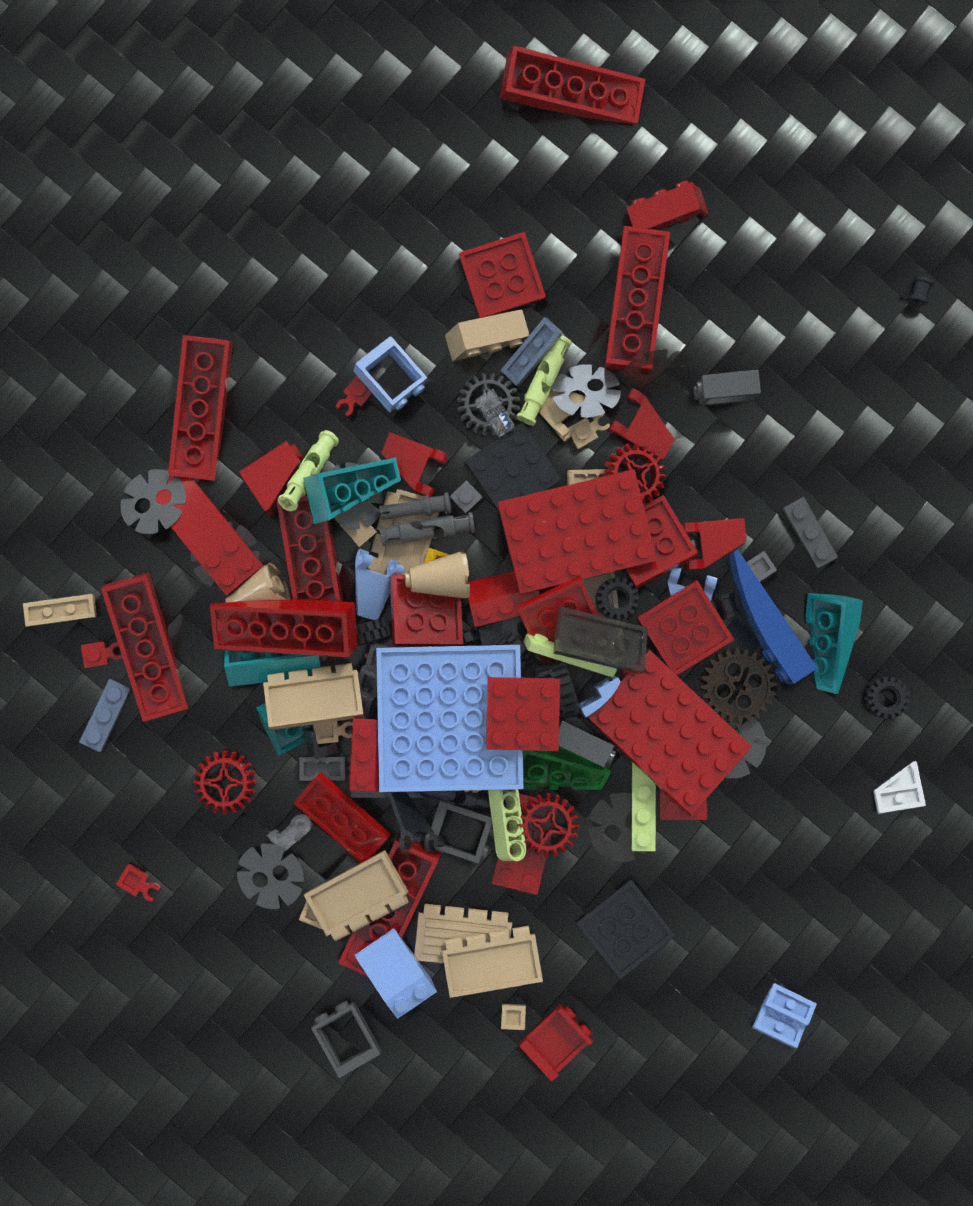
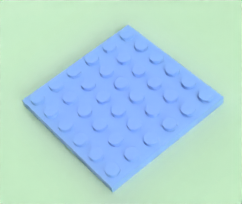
M520 645L376 648L379 792L523 789V751L486 750L487 677L521 678Z

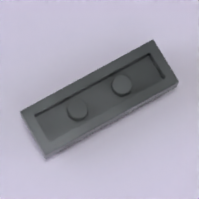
M804 497L782 508L816 569L838 558Z

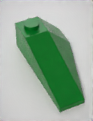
M561 746L558 747V751L522 750L524 789L536 790V787H550V790H558V787H572L573 790H602L611 773L609 769Z

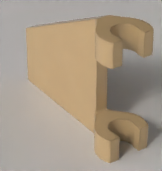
M551 388L543 408L539 410V414L550 424L559 437L566 442L571 437V434L562 421L570 416V414L562 411L553 400V397L565 392H555ZM571 392L569 395L570 400L575 403L583 402L586 398L574 392Z

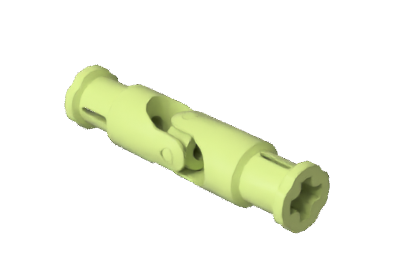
M561 336L541 360L524 397L525 403L523 408L516 416L521 422L531 426L535 425V418L540 408H543L564 362L563 356L566 349L572 343L568 338Z
M325 430L319 434V440L311 446L299 469L287 483L286 491L278 497V503L285 510L295 511L297 509L300 498L304 497L307 493L303 478L318 474L328 461L332 448L336 447L339 443L334 433Z

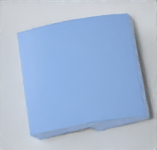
M609 676L592 685L596 694L579 703V713L587 717L605 704L618 688L621 682L619 678Z
M773 983L752 1028L795 1049L798 1047L805 1026L809 1025L816 1003Z

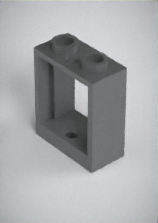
M759 370L702 375L696 386H694V398L699 400V406L754 401L761 394Z
M560 721L559 746L602 767L606 763L610 765L616 753L612 750L614 745L564 721Z
M440 799L431 826L435 834L439 835L447 809L484 821L486 824L475 855L447 845L436 847L434 843V848L479 863L481 858L485 859L489 846L485 845L487 837H493L494 834L491 816L446 803Z
M347 1001L342 1002L335 1007L336 1011L330 1015H327V1013L321 1014L314 1019L315 1023L311 1027L339 1078L379 1056L382 1051L355 1001L349 1004ZM351 1011L370 1046L341 1062L322 1027Z

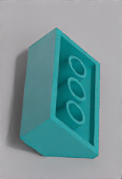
M225 650L224 668L229 687L268 682L267 675L283 672L286 680L289 679L288 672L305 669L308 671V676H313L312 668L322 667V657L319 655Z

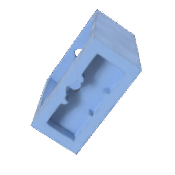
M391 336L359 360L353 370L389 413L395 408L400 410L408 402L407 398L412 394L414 396L419 395L425 389L424 384L427 380L425 374ZM389 354L414 382L393 400L368 373L371 368Z

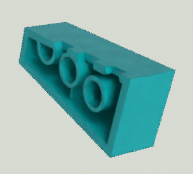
M396 457L318 473L303 478L314 524L329 521L336 515L347 511L354 505L401 481Z

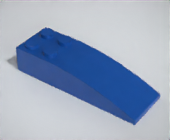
M736 550L728 555L732 578L740 604L754 635L763 649L761 651L762 656L768 663L772 662L776 670L774 673L781 683H796L817 669V666L740 552Z

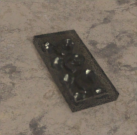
M560 607L557 613L553 654L642 674L645 670L648 628Z

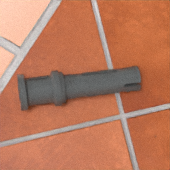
M445 492L442 496L435 497L426 495L423 497V500L379 506L380 513L390 511L382 513L380 515L381 520L423 513L432 516L433 513L452 512L448 492Z

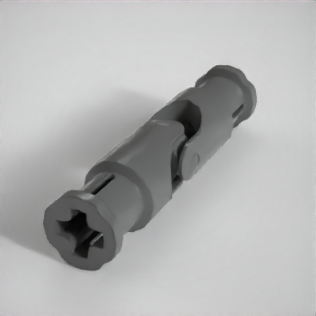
M472 512L466 516L453 517V515L425 519L423 521L399 523V526L384 528V526H380L383 547L395 542H402L404 544L425 539L456 536V533L467 531L475 533ZM433 526L441 527L434 532L432 530Z

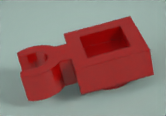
M356 375L343 391L348 397L339 400L336 408L339 410L342 405H348L349 410L345 415L350 417L354 412V405L358 404L362 407L373 393Z
M106 642L81 645L84 668L109 665L108 658L122 660V655L117 656L114 652L115 648L119 647L118 642L112 643L109 648H107Z
M132 864L127 865L116 883L117 886L135 897L138 896L139 892H142L144 898L148 901H154L155 899L149 894L150 888H154L157 891L161 889V886L157 883L146 882L150 875Z

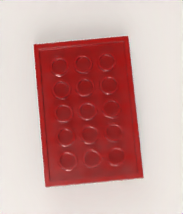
M635 469L497 502L519 594L560 585L578 576L585 579L657 561Z
M650 650L625 675L608 701L586 718L689 816L699 808L752 748L740 734Z

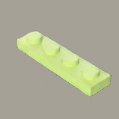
M526 634L523 641L528 651L606 676L614 677L617 670L612 663V659L605 655L599 654V656H594L586 649L578 648L576 650L570 648L568 644L562 641L554 643L548 641V638L540 634H535V636Z
M632 762V851H655L656 784Z

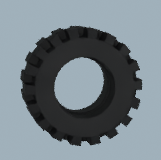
M556 660L534 667V678L560 679L559 721L578 716L580 712L579 703L565 662Z

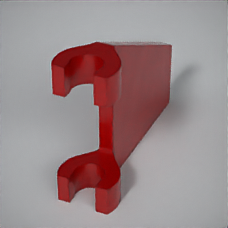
M632 388L626 398L639 404L640 407L630 426L626 428L621 423L614 421L608 430L634 444L638 443L641 448L644 445L648 446V452L654 450V455L664 460L675 439L646 396Z
M389 432L381 452L386 459L396 457L400 475L415 492L432 497L434 493L433 487L420 483L421 477L429 458L445 464L448 458L447 453Z
M744 518L682 524L687 534L699 533L702 559L685 562L686 571L704 569L746 542Z

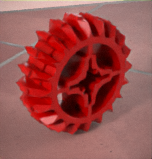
M638 443L633 444L632 448L629 444L624 445V450L619 447L616 449V454L612 453L609 455L611 461L605 462V466L610 470L603 471V475L617 474L621 462L624 472L633 469L637 472L642 469L636 477L644 505L645 500L647 502L653 501L652 495L658 496L660 494L657 488L661 489L664 487V484L659 480L666 478V475L660 474V471L664 470L665 466H658L657 463L661 461V457L654 459L655 451L652 450L647 453L648 446L644 445L640 450ZM628 457H637L646 464L638 466L633 460L630 461ZM650 470L651 481L647 488L645 473Z
M227 750L222 752V758H220L218 752H214V761L209 756L205 757L208 765L199 763L198 766L203 772L195 771L194 775L201 777L200 780L193 781L194 785H200L201 787L194 792L195 794L203 793L204 796L199 798V802L208 800L205 805L206 809H209L213 804L215 805L214 813H218L220 807H222L223 814H227L229 806L231 811L235 813L237 812L236 804L243 809L245 807L243 799L248 802L252 800L247 793L256 792V789L250 787V784H257V780H250V776L255 775L256 772L255 770L247 771V768L251 767L252 764L248 762L243 765L244 756L235 760L237 752H232L230 758H228ZM221 763L219 776L207 779L211 769ZM229 764L237 767L243 778L233 777ZM224 775L230 781H236V783L227 785L226 788H223V785H220V783L214 782L224 779ZM208 786L218 788L222 801L216 799L210 793ZM243 786L240 795L233 801H229L232 787Z
M546 793V800L542 801L541 795L538 794L536 796L537 803H534L531 798L528 799L531 805L529 809L525 805L521 806L526 813L520 816L523 819V824H517V826L524 829L521 833L525 835L524 843H530L527 847L528 852L536 847V856H539L541 850H544V857L548 858L549 850H552L553 855L556 857L558 856L557 848L560 847L562 852L565 853L567 851L563 846L565 843L573 846V842L569 840V837L577 838L578 836L577 833L571 832L572 828H579V824H572L573 820L578 819V815H569L574 810V807L570 806L565 809L564 807L568 801L564 799L559 804V795H555L554 800L550 801L551 796L549 793ZM550 806L549 811L544 817L537 818L531 816L536 809ZM557 808L562 811L566 818V828L555 823ZM550 818L552 820L551 824H554V827L558 828V830L548 828L544 834L542 830L544 827H541V824L536 821L541 823L547 822ZM528 823L539 827L538 842L529 835ZM558 833L563 835L556 843L544 845L550 834Z

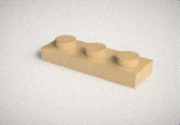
M94 594L23 603L26 627L97 617Z

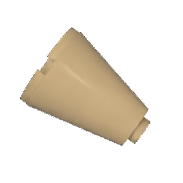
M457 552L409 568V573H405L406 588L410 587L411 592L463 599L469 598L470 584H468L469 570L466 554L464 552Z
M268 563L230 594L225 602L292 600L286 581L281 582L278 577L281 575V572L275 565Z

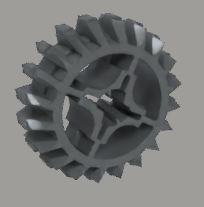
M482 373V381L479 382L478 378L474 376L473 382L475 385L466 382L465 386L469 391L465 389L460 390V394L465 396V398H458V403L464 404V406L458 407V412H466L461 416V420L469 419L466 424L467 428H470L473 424L476 425L474 433H478L479 429L483 428V436H486L487 429H491L492 436H495V428L498 427L501 433L505 432V429L500 419L497 420V427L494 424L495 418L489 420L490 416L487 413L489 410L482 406L486 403V394H488V399L491 400V403H495L492 405V408L498 409L508 405L505 414L513 420L517 419V415L512 413V411L520 410V406L513 405V403L519 402L520 398L512 397L517 390L516 388L508 390L511 382L507 381L503 385V376H500L498 381H495V374L491 373L490 380H486L485 373ZM489 387L500 390L506 398L494 397ZM482 388V399L474 404H469L472 395ZM471 411L486 413L488 422L478 420Z

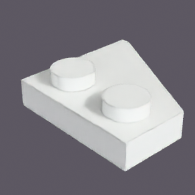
M917 761L909 764L873 791L878 814L926 806Z

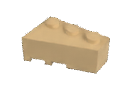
M517 310L457 323L445 335L453 362L485 352H496L507 346H510V348L519 347L528 338L529 331L523 310Z

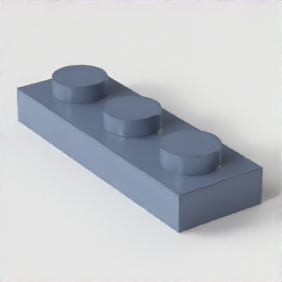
M544 317L501 371L516 386H520L563 335V332L548 318Z
M108 680L79 743L98 752L103 751L132 688L115 680Z

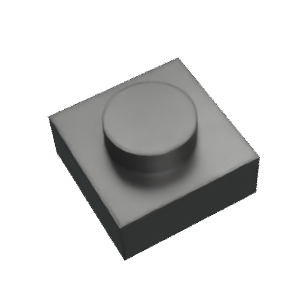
M467 480L450 496L465 514L483 498Z
M765 551L747 562L759 582L777 571Z

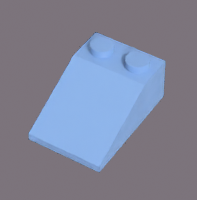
M392 929L355 954L365 973L397 1019L437 992L432 979L395 929Z

